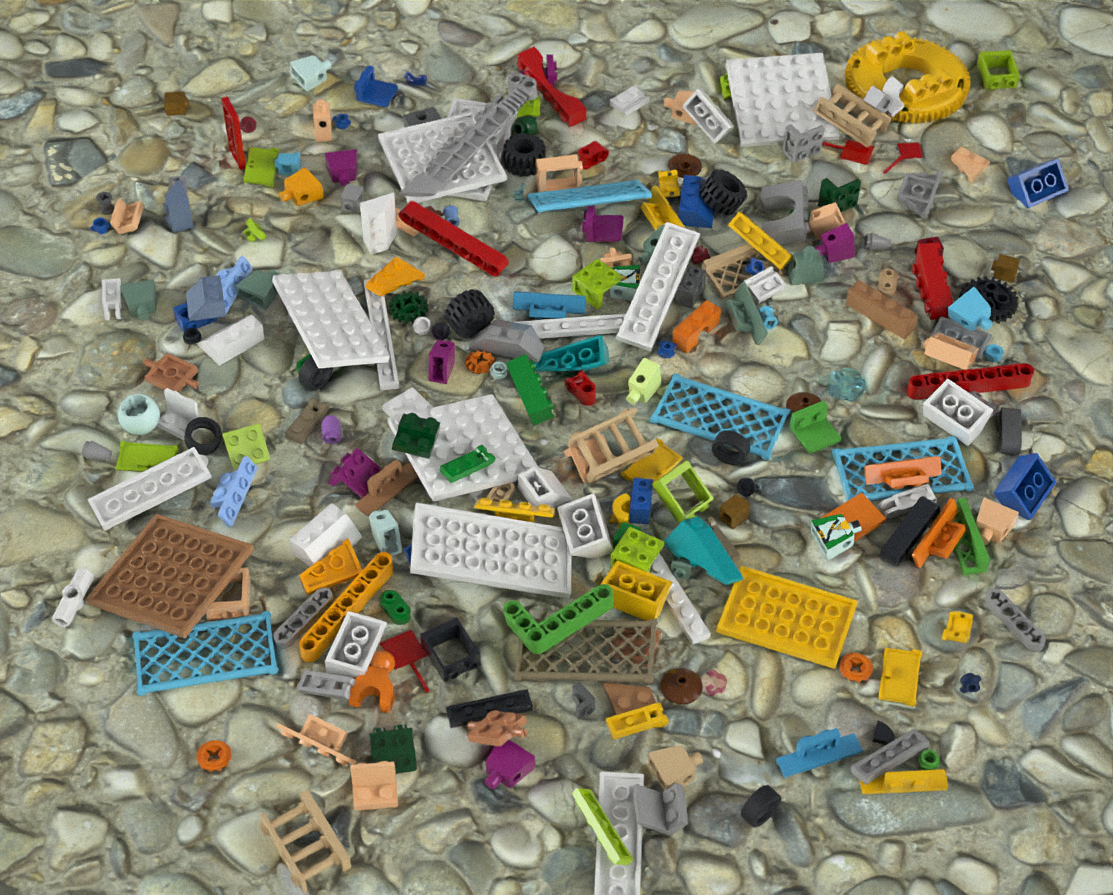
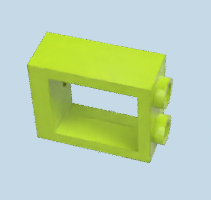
M1011 50L979 52L977 67L985 89L1017 88L1020 74ZM1006 67L1008 74L990 75L988 68Z
M688 460L679 464L651 484L677 523L696 517L694 513L698 510L700 513L710 507L708 503L714 499ZM680 474L699 500L697 504L686 512L682 510L666 484Z

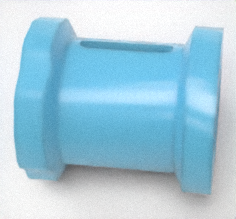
M763 306L758 309L766 330L777 326L778 320L773 316L771 306Z

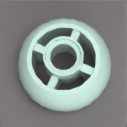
M144 394L128 396L122 401L118 409L120 425L125 431L133 435H145L151 432L157 426L160 419V410L157 403L151 397Z

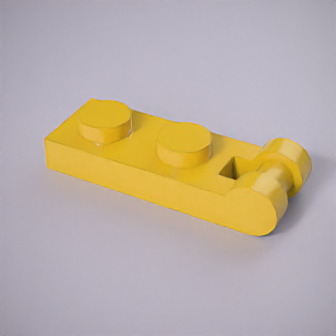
M661 703L651 704L606 718V725L613 740L654 727L661 728L669 723L667 716L663 714Z

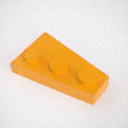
M396 256L366 283L365 288L381 297L396 291L400 286H408L415 280H423L425 274Z
M349 538L343 541V544L338 548L330 551L322 560L317 561L299 575L306 596L313 594L319 588H329L354 579L362 572L361 565Z

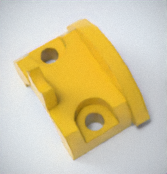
M677 170L658 171L660 191L666 199L680 197Z
M627 493L618 496L614 500L612 505L614 515H609V518H611L609 523H618V529L622 522L629 524L631 498Z
M950 611L948 625L943 631L942 640L969 643L973 614Z

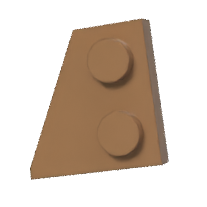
M609 682L603 683L604 691L615 715L656 703L650 687Z

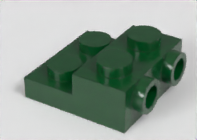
M403 413L398 425L397 434L392 443V450L430 459L439 435L441 422L432 417L425 419L418 417L415 413Z

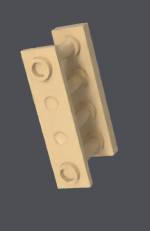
M836 83L831 93L832 98L827 100L821 97L813 110L814 113L867 148L871 145L877 134L875 131L880 129L885 132L892 119L838 83ZM836 102H839L845 107L843 109H840L834 104ZM853 111L859 116L854 118L848 112ZM865 119L872 125L868 127L862 121Z
M636 407L631 410L625 409L614 418L583 432L577 431L570 436L571 438L567 444L568 447L577 444L591 467L586 476L589 483L654 454L659 447L656 440L651 442L645 441L633 421L638 411ZM626 422L639 444L638 448L634 450L629 448L617 425ZM606 430L611 431L623 451L621 456H613L600 433ZM594 437L607 459L606 463L600 465V463L596 462L584 442L585 440Z
M308 789L300 793L301 803H299L298 807L271 821L268 820L263 812L260 814L262 823L259 824L263 835L270 837L290 870L292 883L296 888L300 887L303 894L307 892L305 880L333 865H339L343 872L351 868L350 856ZM302 814H308L310 817L309 823L279 838L274 830L275 828ZM311 831H318L320 833V840L292 855L285 848V845ZM322 848H329L331 851L330 857L303 872L299 871L295 864L296 862Z

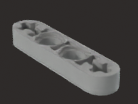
M328 588L316 590L275 631L273 636L275 645L280 649L290 647L332 605V591ZM309 608H314L316 610V612L313 614L305 613V611ZM294 622L302 623V626L299 628H294L291 625Z
M990 589L985 598V604L1027 649L1032 652L1041 651L1046 641L1045 636L1001 590ZM1010 610L1014 615L1006 616L1003 611ZM1023 624L1027 627V630H1019L1016 625Z

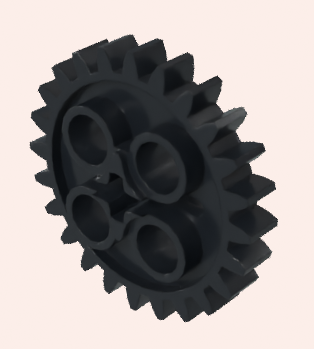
M986 276L984 280L980 277H977V281L971 279L970 283L966 282L965 286H962L959 295L960 298L971 288L975 287L991 308L989 319L992 322L996 321L998 324H1000L1001 320L1006 322L1007 318L1011 319L1018 307L1017 292H1012L1013 287H1007V282L1002 284L1001 279L995 281L994 277L991 280H988Z

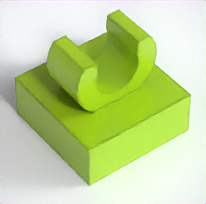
M250 218L245 222L249 228H246L243 233L248 236L247 239L250 242L255 241L257 237L262 241L267 237L262 227Z

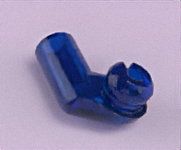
M410 72L404 74V78L411 85L423 86L426 84L427 76L424 74H420L419 78L414 77Z

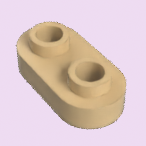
M883 269L880 272L877 291L889 298L894 297L898 278L897 272L893 269Z
M512 482L495 486L486 498H491L492 501L498 502L500 500L510 501L514 495L515 486Z

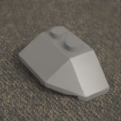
M497 319L475 334L469 350L477 351L478 349L479 352L486 350L487 353L517 358L526 354L529 360L533 359V362L539 363L544 346L532 325Z

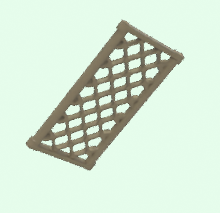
M534 619V620H535L537 623H540L541 621H543V620H545V619ZM649 619V621L593 620L565 638L557 646L551 647L552 650L548 653L538 654L541 658L534 663L527 659L532 654L530 650L523 654L524 643L519 639L516 668L513 676L514 681H615L652 684L654 681L653 663L658 625L657 619ZM584 628H593L595 632L589 638H585L581 634ZM604 628H613L615 632L610 638H605L601 633L604 631ZM625 629H634L636 633L629 639L622 635ZM646 629H651L650 639L643 635ZM576 636L583 640L578 646L570 643ZM600 637L604 642L595 647L590 641ZM617 637H621L625 641L619 647H615L611 643ZM638 637L645 641L640 647L634 646L631 642ZM564 645H569L573 649L566 655L559 651ZM585 645H589L593 649L587 655H583L579 651ZM606 645H609L614 650L608 655H603L600 652ZM626 646H630L635 650L628 656L621 652ZM647 646H650L649 656H645L641 652ZM553 653H557L561 657L555 663H551L547 659ZM577 653L582 659L573 664L568 658ZM594 654H598L603 658L597 664H593L588 660ZM615 654H619L623 658L618 664H613L609 660ZM635 655H640L644 659L638 665L630 661ZM522 661L529 665L526 671H521ZM541 662H546L550 667L546 672H538L536 666ZM562 662H566L571 666L567 672H558L556 667ZM584 662L591 666L588 673L579 672L577 667ZM603 663H608L612 668L609 673H600L598 667ZM625 663L633 667L630 673H621L619 668ZM648 663V674H642L640 668Z

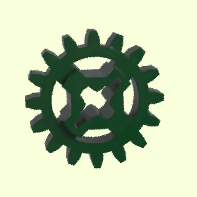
M412 290L409 293L402 291L401 295L396 293V298L391 297L389 312L393 320L398 318V323L405 321V324H408V321L414 323L418 317H426L428 301L424 295L419 296V292L413 294Z

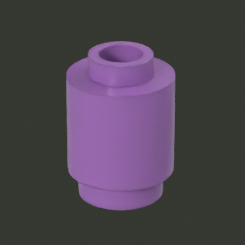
M326 416L321 423L322 438L326 443L335 444L342 438L340 421L336 416Z

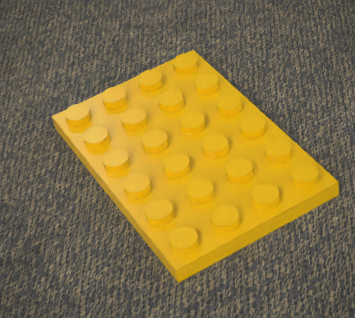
M741 566L739 572L743 579L734 583L716 632L836 669L858 601Z

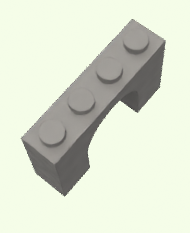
M802 180L762 187V202L765 211L780 208L795 209L784 219L762 223V230L780 245L807 240L809 224L806 221L809 220V214L806 209L809 208V203L806 197L809 196L807 186H804Z

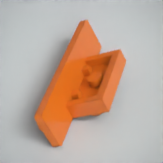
M933 456L865 465V483L867 485L886 483L893 489H902L906 485L913 487L922 486V483H929V477L941 475V458Z
M950 498L943 506L942 511L934 519L930 529L924 534L919 545L913 550L912 557L916 567L921 568L930 554L947 559L965 533V525L952 522L958 513L955 499Z

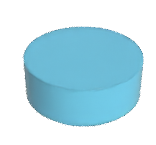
M991 344L985 348L984 356L988 361L998 362L1002 359L1004 351L999 345Z

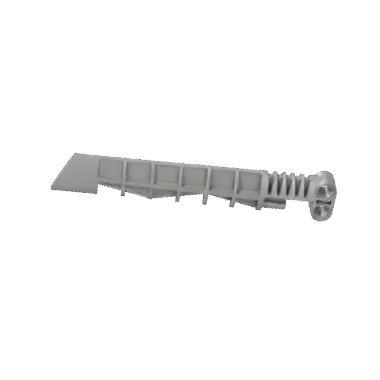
M520 73L510 74L508 76L510 93L505 98L500 94L492 102L487 103L482 114L474 116L476 121L474 127L465 126L463 131L466 134L461 138H453V143L441 150L436 161L429 163L432 167L428 174L419 173L400 192V195L410 197L434 196L516 114L523 104L528 100L537 98L536 80Z

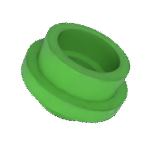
M925 750L920 753L918 764L924 770H936L939 767L940 758L935 751Z

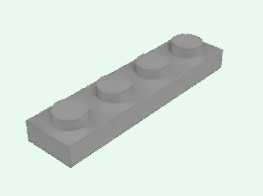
M912 729L852 765L851 773L864 784H868L929 746V740L915 729Z

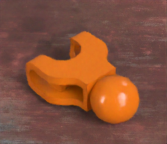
M385 650L376 651L365 675H359L355 678L354 687L350 689V706L360 707L364 698L375 695L380 698L381 712H391L395 694L389 674L394 669L395 660L390 652Z

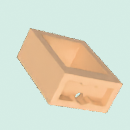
M577 154L536 159V186L538 193L580 187V184H582L580 171H583L582 161L578 160ZM572 169V177L546 180V172Z
M936 333L927 338L923 347L926 349L925 355L964 370L973 365L979 350L978 347L941 333Z
M240 567L229 582H242L241 601L213 602L206 611L208 621L249 616L250 575L248 567Z

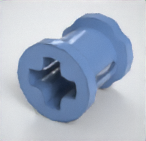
M453 205L446 206L443 209L445 220L458 227L460 224V219L457 217L458 208Z

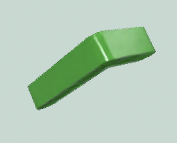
M601 584L540 623H537L518 601H509L503 607L507 625L530 652L541 654L611 610L614 606L613 590L609 585Z

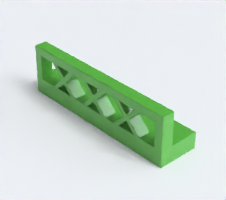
M960 498L956 504L958 508L956 523L965 525L966 531L954 548L963 575L987 572L990 558L966 498ZM963 544L969 547L970 551L966 553L960 550L959 546ZM968 559L974 562L976 567L967 568L965 562Z

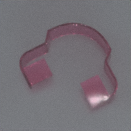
M714 669L708 671L706 675L710 677L715 675L718 679H722L725 682L723 688H717L715 691H710L714 688L712 684L708 685L706 690L709 696L724 692L727 684L726 677Z

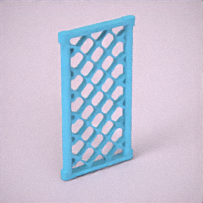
M639 179L528 193V199L538 213L652 197L651 191Z
M674 373L663 397L650 418V422L654 424L659 423L714 441L721 431L731 430L740 434L738 429L748 428L750 433L743 436L745 438L753 437L756 441L752 446L750 445L749 453L769 460L785 422L791 414V410L753 400L681 377V375ZM675 383L680 384L681 388L672 390ZM691 387L697 389L698 393L688 395L686 390ZM683 392L686 397L677 399L674 394ZM707 393L713 394L715 399L707 401L704 395ZM672 396L674 401L666 403L668 397ZM701 398L703 403L695 405L692 402V399ZM726 398L732 400L733 405L725 407L721 401ZM688 401L691 407L682 408L679 403ZM718 403L721 408L712 410L709 405ZM744 404L750 406L751 410L742 412L739 407ZM677 405L679 410L670 412L667 407ZM706 407L709 412L700 414L697 409ZM662 409H665L667 414H665L663 417L659 416ZM736 409L739 414L730 416L727 410ZM760 410L767 411L768 416L760 418L757 412ZM688 411H695L697 416L688 418L685 414ZM723 412L727 417L718 420L715 414ZM681 414L685 419L677 422L673 420V416ZM753 414L757 420L748 422L744 416ZM778 415L782 416L780 423H777L774 419ZM711 416L714 422L705 423L702 418ZM741 418L744 424L735 425L732 420ZM700 420L702 426L696 428L691 426L690 422ZM771 420L774 426L765 427L762 422ZM730 422L732 427L723 429L720 424ZM759 424L762 429L753 431L750 426ZM718 426L720 431L714 434L708 432V428ZM776 429L774 436L771 437L768 431ZM764 433L768 439L760 441L756 435ZM770 443L767 450L762 449L763 444Z
M949 436L944 439L859 448L832 449L846 501L861 492L869 501L887 499L895 494L911 490L902 488L886 491L882 487L884 483L871 484L870 486L876 488L874 493H867L863 489L867 485L865 477L858 473L861 470H865L864 467L869 461L879 464L885 463L888 459L902 461L907 457L917 459L923 458L925 455L941 457L945 453L953 458L949 462L941 458V463L946 465L941 470V475L937 478L929 477V481L932 482L930 488L933 493L964 490L965 492H970L974 490V486L967 471L956 436ZM952 445L954 453L947 450V446ZM937 447L941 452L939 455H934L928 451L929 448ZM918 449L922 455L916 457L910 454V450ZM894 451H900L904 456L901 459H897L891 454ZM881 453L885 458L883 461H878L873 458V454ZM863 455L866 461L860 463L854 460V456ZM840 457H844L848 462L842 465ZM954 460H957L959 467L952 464ZM852 463L860 468L854 472L848 469L847 466ZM951 468L958 473L956 476H951L945 471ZM845 472L852 475L849 480H847ZM962 474L965 483H961L957 479L959 475ZM943 476L951 480V484L943 485L938 480ZM854 478H858L864 483L862 486H857L851 482ZM849 487L857 490L855 495H851Z
M264 611L262 614L198 623L189 633L188 637L190 638L184 644L175 641L178 636L162 630L133 632L138 682L137 694L142 696L150 692L268 673L270 675L278 674L279 669L275 659L270 611ZM266 621L267 631L258 628L260 622ZM249 624L252 628L247 634L237 631L240 625ZM228 627L231 631L226 637H221L217 634L219 628ZM208 630V633L211 634L205 641L197 638L200 631ZM254 631L263 634L258 641L249 638ZM234 634L242 637L238 644H233L228 640ZM166 637L169 642L164 647H159L155 644L157 638ZM212 638H217L222 641L215 648L208 645L209 641ZM265 638L269 640V648L261 645ZM145 640L148 645L140 651L139 641ZM192 641L201 644L195 651L187 648ZM245 641L253 644L249 651L240 648ZM172 644L180 647L175 654H170L166 651ZM225 644L233 648L228 654H223L219 651ZM152 647L159 650L152 658L145 654ZM203 648H208L212 651L206 658L198 655ZM256 648L265 651L260 658L251 655ZM183 651L191 654L186 661L177 658ZM236 651L244 654L240 661H235L230 657ZM162 654L170 657L165 664H160L156 661ZM214 655L224 658L218 665L209 661ZM267 655H271L272 665H265L263 662ZM141 658L149 661L143 668L141 667ZM194 658L203 661L197 668L188 665ZM247 658H251L256 662L253 668L247 669L241 664ZM173 661L181 664L177 671H172L167 667ZM227 661L235 665L233 671L223 672V669H221ZM153 664L161 668L155 675L147 672V669ZM205 665L214 668L212 674L202 675L200 670ZM184 668L193 671L190 678L181 679L179 673ZM164 671L172 675L170 681L160 682L158 679ZM142 675L151 678L149 684L143 685Z

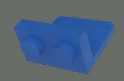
M368 65L365 71H362L359 80L354 84L356 101L387 107L398 91V85L375 80L374 67Z

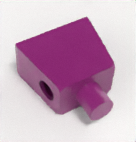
M357 149L325 153L326 168L333 183L340 182V185L346 186L350 184V181L357 179Z
M845 223L822 234L821 245L814 248L819 251L820 256L824 255L829 263L854 258V234L848 224Z
M437 340L429 352V381L447 385L455 364V343L452 341Z
M510 739L501 747L495 746L486 760V773L489 776L485 779V784L491 789H495L499 783L512 788L535 769V756Z

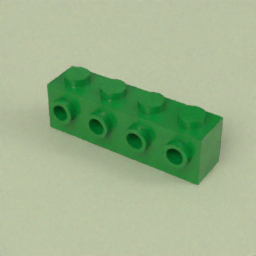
M524 354L506 362L533 426L553 418L552 409L555 408L551 399H546L548 392L545 386H540L542 379L539 373H534V370L537 368L533 359L529 360L527 355Z

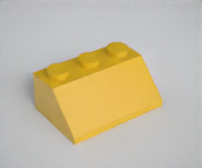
M616 561L601 584L609 585L612 588L614 597L613 608L649 621V619H657L662 612L672 586V581Z

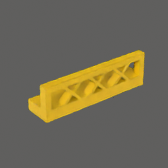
M738 212L728 224L731 229L780 270L791 261L793 255L745 214Z

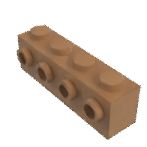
M860 280L848 289L846 305L904 340L915 330L918 314Z

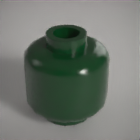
M524 115L514 121L513 130L515 134L526 133L534 135L538 130V123L532 115Z

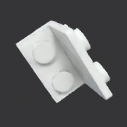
M166 388L164 394L168 410L159 419L157 427L184 440L187 424L199 417L197 403L191 398L180 395L177 391ZM200 428L192 432V437L199 431Z

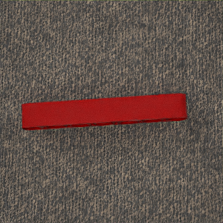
M410 201L399 212V218L405 224L492 276H499L509 264L507 257L414 201Z
M1021 363L914 375L909 379L907 396L913 400L928 399L947 379L967 392L976 391L984 393L1027 388L1031 384L1034 368L1030 364Z

